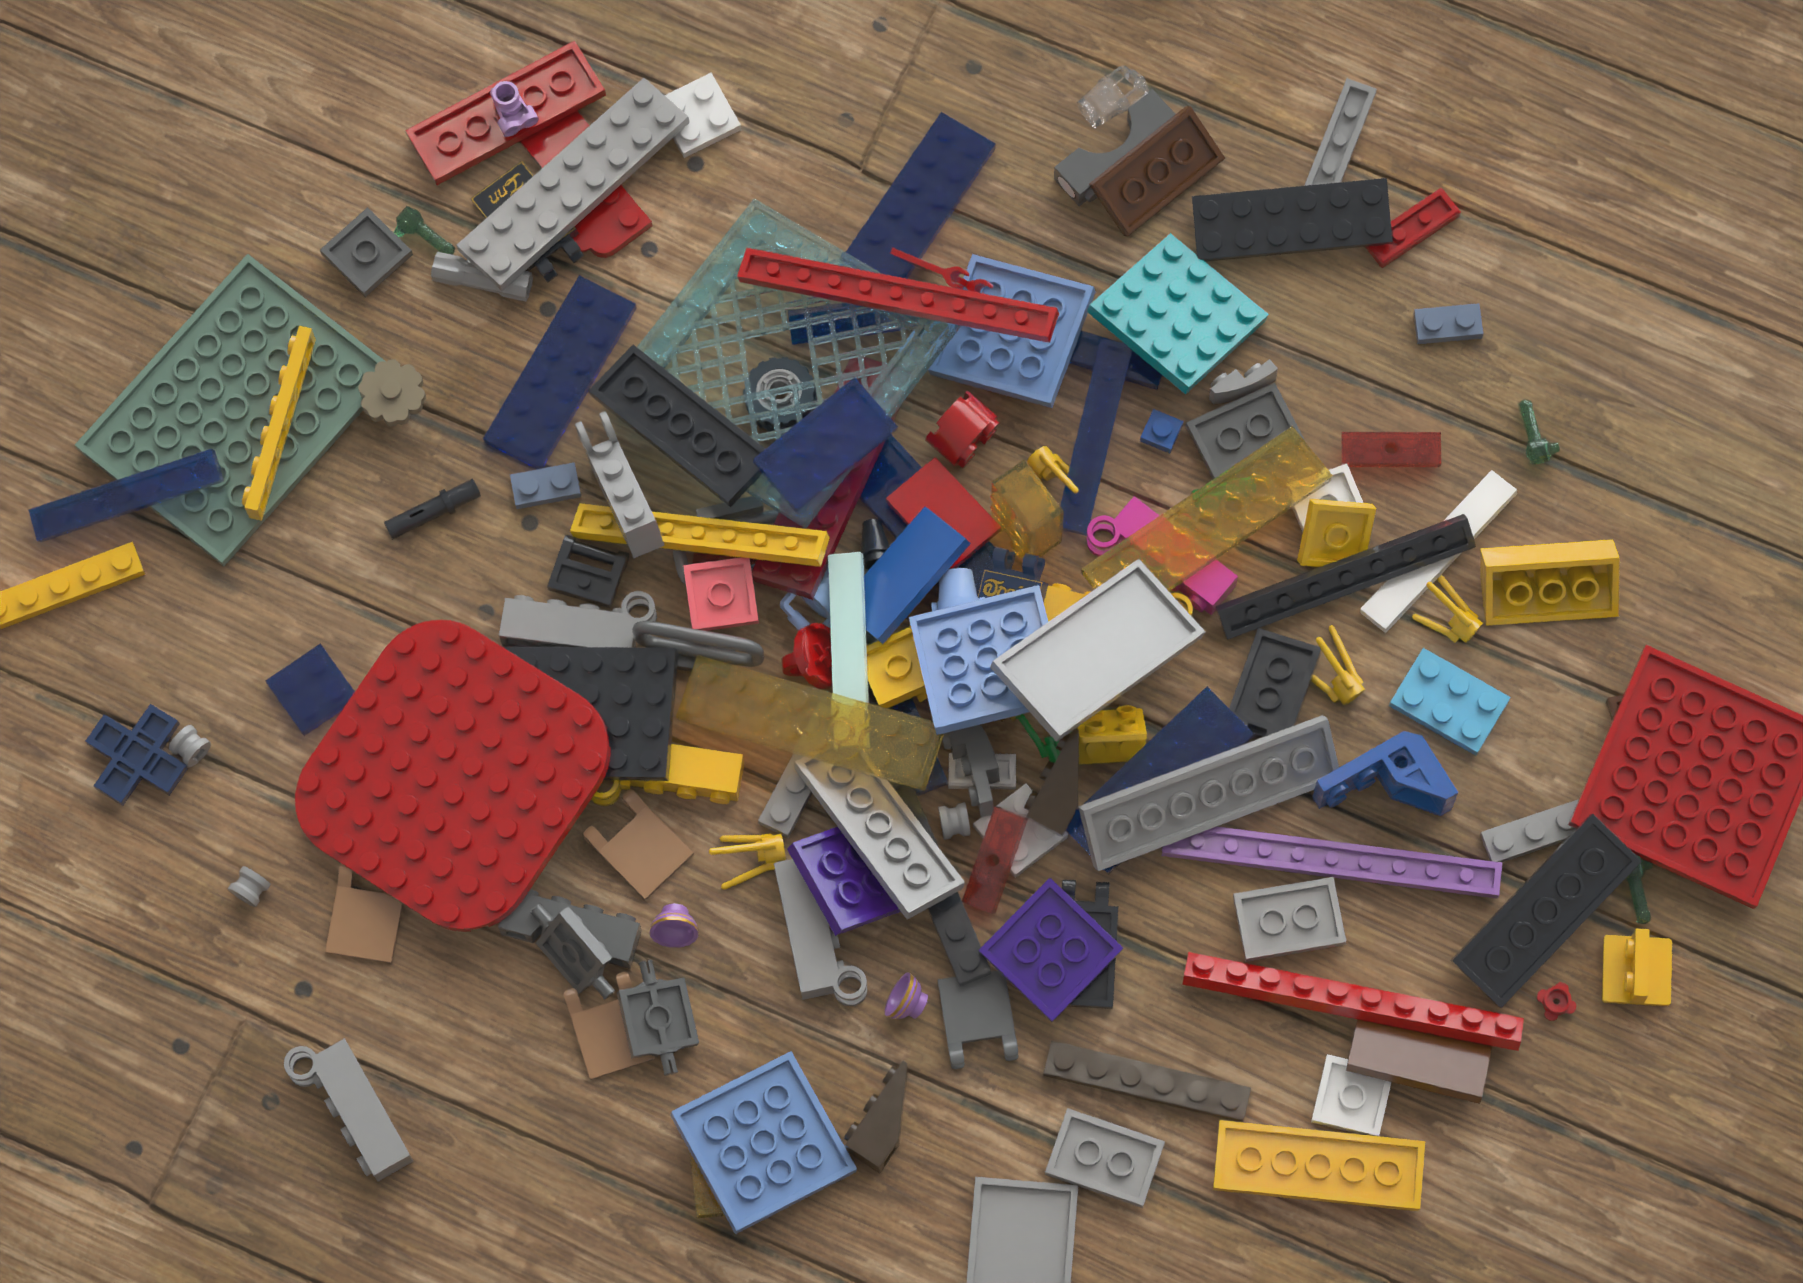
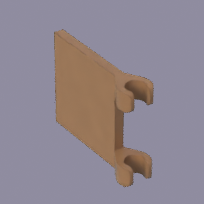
M630 789L623 794L622 801L636 816L609 842L593 826L588 827L584 831L583 837L646 900L694 853Z
M341 863L325 953L392 963L403 904L389 894L352 888L356 873Z
M627 972L616 975L619 990L633 988ZM572 988L564 991V998L590 1080L655 1060V1056L652 1055L631 1059L618 1000L583 1010L577 990Z

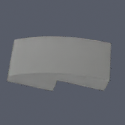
M1269 359L1263 365L1260 363L1253 365L1245 373L1244 376L1246 378H1243L1236 369L1229 375L1222 373L1211 383L1212 388H1210L1209 400L1213 404L1231 402L1262 389L1276 380L1278 368Z

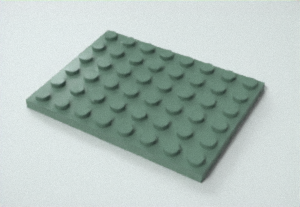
M247 254L78 440L75 447L222 566H225L363 411L361 406L363 397H361L358 390L362 377L366 372H375V365L385 360ZM299 326L312 328L316 339L263 519L262 521L251 519L244 508L245 506H242L243 493L247 486L251 487L254 476L251 475L252 463L255 456L260 457L263 445L260 444L261 433L264 426H269L272 415L269 414L270 404L273 396H278L281 385L278 383L280 370L283 365L287 366L290 355L287 353L289 340L292 335L296 336Z

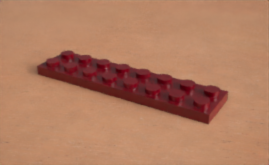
M852 353L773 524L776 526L827 531L830 539L821 567L757 559L752 570L754 582L813 600L828 568V555L834 554L914 379L912 371Z

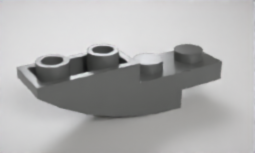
M976 725L941 734L944 750L951 749L953 760L961 758L964 776H971L973 786L968 787L971 805H978L981 817L994 815L993 799L989 784L1000 782L999 766L993 748L982 726Z

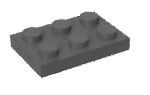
M1275 383L1186 422V428L1214 483L1304 442V438Z

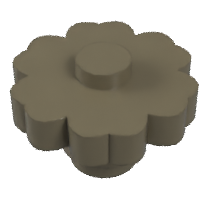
M395 359L388 360L387 362H378L375 365V372L364 373L362 382L358 387L359 393L363 397L361 401L363 411L374 422L384 419L389 427L407 424L410 414H419L422 411V404L426 400V394L422 389L423 378L421 374L411 364L401 367Z

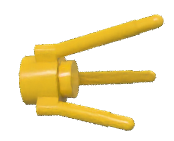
M1043 446L1028 458L1027 464L1032 468L1028 475L1035 483L1056 530L1061 531L1062 525L1041 479L1044 478L1046 481H1049L1057 476L1074 494L1078 493L1079 489L1062 472L1063 470L1086 490H1092V486L1063 462L1058 454H1053L1047 446Z
M1441 574L1437 578L1438 582L1459 608L1432 582H1427L1426 586L1454 614L1448 622L1452 629L1450 630L1418 614H1413L1412 618L1424 626L1447 636L1454 643L1459 639L1467 643L1479 630L1483 622L1478 619L1479 616L1467 606Z
M1331 625L1328 629L1347 670H1343L1323 639L1317 637V644L1338 676L1331 681L1334 686L1333 688L1329 687L1316 675H1313L1311 682L1324 691L1333 703L1340 700L1343 705H1347L1365 691V688L1362 686L1363 680L1357 674L1335 627Z
M781 834L723 835L720 837L721 842L751 844L709 849L710 855L756 851L758 862L765 861V864L721 885L723 890L736 886L766 871L774 870V863L786 860Z

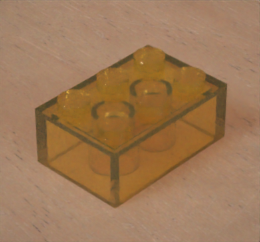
M1022 460L991 482V517L1001 526L1000 533L1005 531L1010 537L1011 541L1009 544L1019 558H1022L1025 553L1036 555L1040 558L1062 542L1064 511L1025 460Z

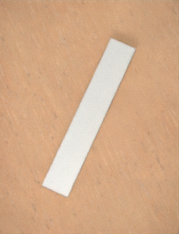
M1491 470L1445 520L1465 514L1475 539L1517 495V489ZM1461 553L1387 580L1361 607V614L1386 633L1428 589L1426 586L1427 582L1434 583Z

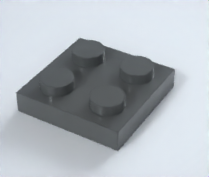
M368 207L320 249L321 255L364 297H367L413 255L412 250Z

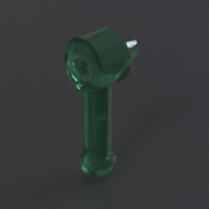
M406 206L396 217L397 227L394 230V234L399 238L405 234L417 233L439 252L454 254L455 247L428 227L417 209Z
M1524 399L1518 403V407L1529 440L1526 448L1527 458L1531 461L1532 465L1549 462L1553 454L1560 452L1558 442H1549L1547 439L1541 438L1532 401Z
M1636 855L1642 862L1624 880L1628 881L1637 923L1647 924L1651 921V915L1648 910L1641 878H1643L1647 870L1653 868V863Z

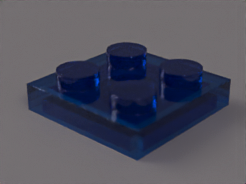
M321 643L266 680V684L303 736L342 711L355 692Z

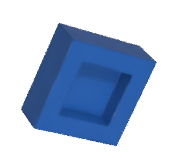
M1153 409L1140 437V442L1170 454L1184 421Z

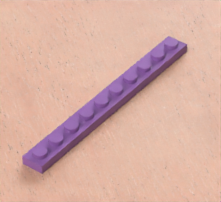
M1217 826L1162 848V856L1497 899L1499 897L1502 871L1501 862Z

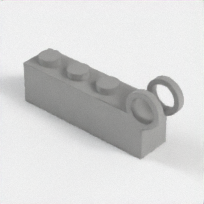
M606 411L599 413L609 440L592 447L582 422L575 423V427L598 484L633 558H636L665 545L654 515L620 447Z
M643 591L629 593L624 598L621 608H614L613 611L599 610L598 606L592 604H581L580 607L567 606V603L554 599L547 600V603L535 602L531 597L516 595L514 599L505 598L499 638L502 645L512 647H635L636 641L632 633L634 624L640 621L656 622L657 613L652 597ZM636 606H645L649 609V612L641 618H634L629 615L630 611Z
M793 859L774 863L802 1000L834 993L838 1002L845 1006L860 1004L867 995V980L864 972L855 966H844L843 960L836 961L834 949L840 948L838 935L835 936L832 929H829L825 916ZM848 978L856 979L860 982L861 987L853 994H846L839 988L843 980Z
M345 1038L318 1054H315L312 1049L305 1046L295 1047L287 1053L284 1059V1068L295 1084L302 1087L315 1084L317 1089L322 1086L325 1087L330 1097L324 1101L332 1116L335 1118L340 1115L346 1126L340 1130L350 1147L356 1144L362 1156L356 1159L366 1176L373 1174L378 1182L413 1162L412 1157ZM304 1058L313 1060V1066L308 1073L303 1075L294 1073V1066L299 1060Z

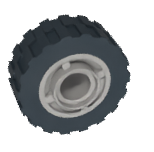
M788 357L769 358L770 360L762 361L755 369L753 368L749 372V377L745 380L743 396L746 408L751 419L755 420L760 428L763 427L772 433L773 431L779 432V434L786 431L793 432L801 425L804 426L807 420L814 414V407L817 406V392L814 379L809 374L808 369L800 365L797 360H789ZM778 391L788 392V395L783 399L773 398V395Z

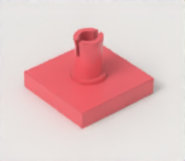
M741 557L683 565L692 629L709 631L759 624L750 558Z

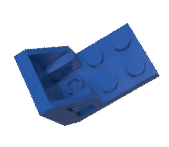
M1403 731L1318 779L1312 798L1319 809L1327 804L1332 808L1343 802L1347 798L1345 794L1356 788L1358 791H1362L1370 787L1376 781L1374 778L1377 777L1390 799L1442 816L1452 810L1458 791L1424 737Z

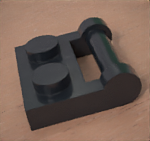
M565 535L547 588L549 591L611 609L623 572L628 564L629 553L620 550L618 553L578 542L576 537ZM573 553L613 565L610 572L569 559Z

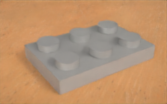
M1334 877L1233 894L1245 962L1346 945Z
M1067 1108L1045 1175L1143 1208L1165 1141Z

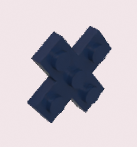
M150 704L131 731L104 714L85 740L88 746L111 759L93 785L94 788L124 806L142 779L170 796L189 769L186 764L162 750L180 725L178 720Z

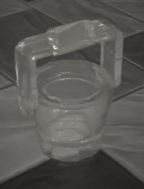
M1123 65L1098 80L1097 84L1077 102V106L1086 120L1093 127L1097 128L1115 116L1126 112L1130 106L1149 92V88L1141 74ZM1124 78L1135 86L1126 95L1116 85Z

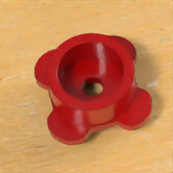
M1563 982L1557 983L1556 986L1548 990L1541 989L1537 994L1538 1002L1542 1003L1545 1009L1544 1016L1549 1021H1555L1558 1016L1565 1013L1573 1014L1576 1010V1003L1572 1001L1571 994L1568 991L1569 987ZM1558 999L1560 1003L1556 1005L1553 1000Z

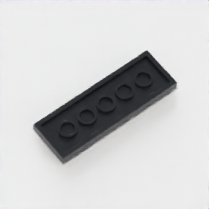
M1387 178L1192 196L1197 258L1205 262L1390 245L1393 243Z
M634 344L588 390L591 397L730 508L776 461L771 452Z
M1590 814L1450 961L1499 1008H1502L1642 861L1594 814Z

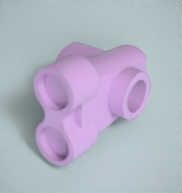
M503 81L490 90V95L500 117L498 125L505 137L512 136L520 129L531 127L538 122L539 118L533 107L525 104L514 83Z

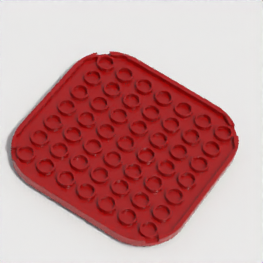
M430 620L418 623L402 631L385 647L306 762L299 776L295 792L297 818L303 832L317 848L437 926L459 932H471L473 929L485 926L491 927L508 917L520 905L603 782L611 755L607 727L597 710L581 695L475 629L451 620Z

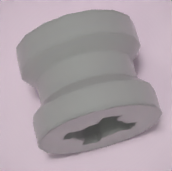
M188 725L175 735L168 749L173 754H179L183 757V763L187 767H192L207 754L211 747V742L206 738H200L197 735V730L192 725Z
M965 802L958 803L954 808L938 807L944 840L951 839L956 834L970 836Z
M242 866L239 871L240 877L236 882L230 884L228 890L243 902L256 907L260 902L259 895L262 891L268 890L271 884L258 873Z

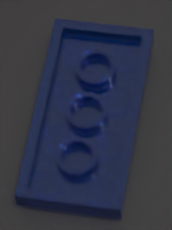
M854 377L753 459V464L797 512L897 431L898 426Z

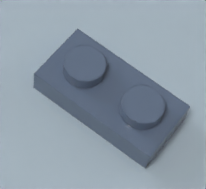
M1479 303L1414 309L1413 315L1417 344L1481 339L1483 337Z
M575 462L510 475L516 509L581 497Z

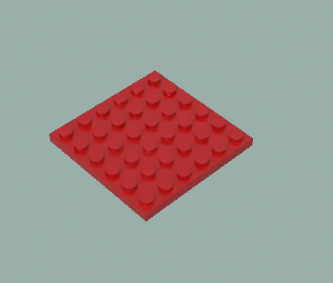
M1645 645L1568 825L1577 829L1590 814H1594L1636 856L1755 909L1758 906L1803 797V715L1649 645Z

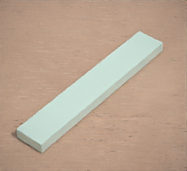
M861 552L828 555L835 750L837 752L870 749L863 554Z

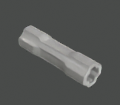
M437 252L431 270L432 281L453 286L463 285L499 293L503 297L525 302L529 298L533 282L532 272L524 271L502 291L469 260L442 252Z

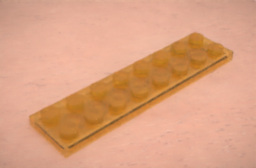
M1291 426L1083 567L1081 574L1095 590L1137 559H1140L1168 591H1171L1329 483L1333 475L1295 428Z
M699 655L696 657L676 718L682 722L924 791L944 733L936 734L934 723L931 720Z

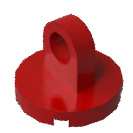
M812 623L798 630L794 638V652L783 656L781 659L782 672L787 676H803L809 684L817 689H829L833 687L831 628L822 623Z

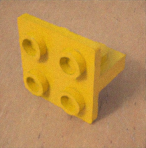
M1124 705L1116 710H1101L1077 727L1079 729V764L1146 760L1147 731L1141 708Z
M1638 928L1635 929L1632 936L1605 935L1603 938L1602 1001L1604 1003L1669 1006L1671 1004L1672 940L1669 938L1649 937L1650 929Z

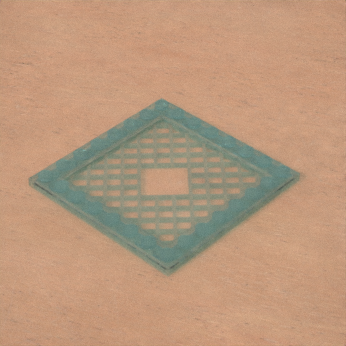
M754 198L637 348L664 369L672 360L673 368L666 370L679 381V374L696 371L698 384L687 387L693 392L699 391L700 397L705 401V389L722 386L724 399L708 402V404L714 408L725 406L726 418L735 425L750 422L752 436L750 437L758 443L759 441L776 438L778 451L772 452L775 459L780 460L781 471L770 466L746 492L806 529L954 337L961 325L869 307L855 308L854 304H849L850 310L833 313L831 300L818 297L807 298V295L801 294L802 299L784 302L782 290L759 287L757 285H753L754 289L737 292L735 279H738L737 274L746 248L771 251L772 253L880 273ZM730 286V287H731V293H730V294L723 295L724 292H725V291L728 289V287ZM777 291L779 304L762 307L760 294ZM755 296L757 309L740 312L738 299ZM733 301L734 314L717 317L715 304ZM826 301L827 314L810 318L808 305ZM803 306L805 319L788 323L786 310ZM711 310L712 318L703 320ZM780 311L782 324L765 327L763 315ZM874 312L876 325L858 328L857 315ZM880 314L892 321L881 324ZM758 316L760 329L743 332L741 319ZM851 317L853 330L836 333L834 320ZM736 321L737 334L720 337L718 324ZM829 321L831 334L813 338L811 325ZM713 325L715 338L698 342L696 329ZM806 326L814 380L752 393L744 339ZM900 327L902 340L884 344L882 331ZM906 329L912 332L908 338L906 335ZM877 332L879 345L862 349L860 335ZM691 336L692 343L684 345V343ZM855 337L857 350L839 354L837 340ZM738 341L740 354L723 357L721 344ZM832 342L834 355L816 358L814 345ZM716 346L718 359L701 362L699 349ZM899 348L888 363L886 351ZM693 350L695 363L678 367L676 354ZM880 352L882 366L865 369L863 356ZM858 357L860 370L842 374L840 361ZM741 361L743 374L726 378L724 364ZM835 362L837 375L820 379L818 365ZM719 366L721 379L703 382L702 369ZM879 374L868 389L866 376ZM861 378L863 391L845 394L844 381ZM744 381L746 395L729 398L727 385ZM838 382L840 396L823 399L821 386ZM815 387L817 401L800 404L798 391ZM793 392L795 405L777 409L776 395ZM770 397L772 410L755 414L753 400ZM860 399L852 411L848 413L847 401ZM747 402L749 415L732 418L730 405ZM841 403L843 416L826 420L824 406ZM819 408L821 421L803 425L801 411ZM796 412L798 426L780 429L779 416ZM773 417L775 431L758 434L756 421ZM841 424L829 439L827 427ZM822 428L824 442L806 445L804 432ZM799 433L801 447L783 450L782 436ZM821 450L809 465L807 452ZM802 454L804 467L787 471L785 457ZM802 475V476L798 479V481H795L794 479L790 478V477H795V476Z

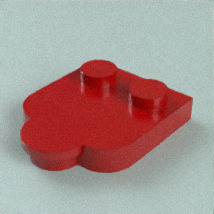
M620 185L575 225L579 234L573 240L580 247L582 253L590 250L597 257L608 258L623 249L653 225L649 217L623 186Z

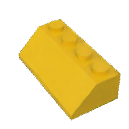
M1598 540L1480 548V578L1486 626L1619 617L1620 558L1614 541Z

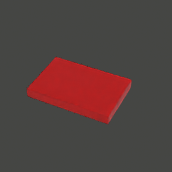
M936 457L886 497V503L907 525L926 506L971 543L949 569L958 568L1001 531V526Z

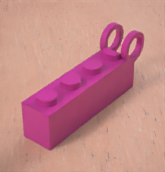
M1135 496L1115 519L1102 515L1095 517L1088 525L1086 542L1092 554L1098 557H1108L1114 554L1117 549L1122 552L1128 550L1137 557L1135 560L1140 559L1150 571L1153 570L1159 574L1164 585L1174 592L1179 590L1191 601L1193 608L1199 612L1205 610L1212 615L1216 611L1215 606L1222 604L1236 587L1238 579L1236 574ZM1106 522V523H1109V524H1111V525H1108V524H1098V523ZM1104 530L1110 532L1113 535V539L1108 542H1100L1093 535L1098 531Z

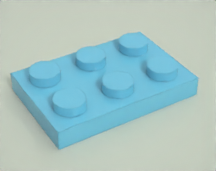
M1423 648L1389 706L1477 756L1511 697Z

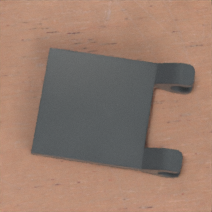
M997 970L991 971V975L963 986H959L956 977L938 979L951 1068L961 1069L965 1066L963 1043L1002 1038L1005 1060H1017L1019 1057L1006 978Z

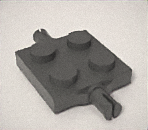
M541 903L530 911L543 926L541 937L536 942L537 946L571 986L577 990V993L580 994L593 985L604 1000L610 997L616 990L611 987L602 975L605 966L612 957L607 952L604 944L598 941L587 929L584 921L578 915H575L569 906L554 918Z
M653 960L642 961L638 964L640 965L643 982L636 987L617 992L631 1059L648 1055L660 1056L664 1076H668L670 1073L673 1075L678 1073L673 1053L699 1044L685 978L673 980L656 979Z

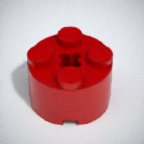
M966 391L964 398L960 396L936 423L939 429L935 433L930 431L925 441L952 465H959L965 468L976 455L974 452L978 448L977 444L982 442L985 445L997 432L996 428L1000 424L997 421L998 416L969 391Z

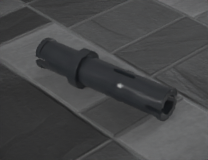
M473 478L448 491L443 489L439 491L440 495L384 521L392 540L448 512L450 515L456 513V508L481 497Z

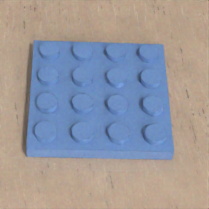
M972 254L966 269L969 272V277L964 275L963 279L967 281L984 279L994 286L993 289L985 286L981 289L980 293L1056 307L1058 309L1059 316L1051 341L1047 343L946 323L928 369L930 375L1053 408L1087 317L1088 307L1096 293L1094 286Z
M1039 585L909 617L937 735L1029 712L990 666L993 660L1048 623Z
M792 1051L671 1111L670 1114L735 1234L856 1173L857 1170Z

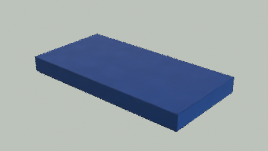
M926 506L864 575L866 631L882 644L971 544Z

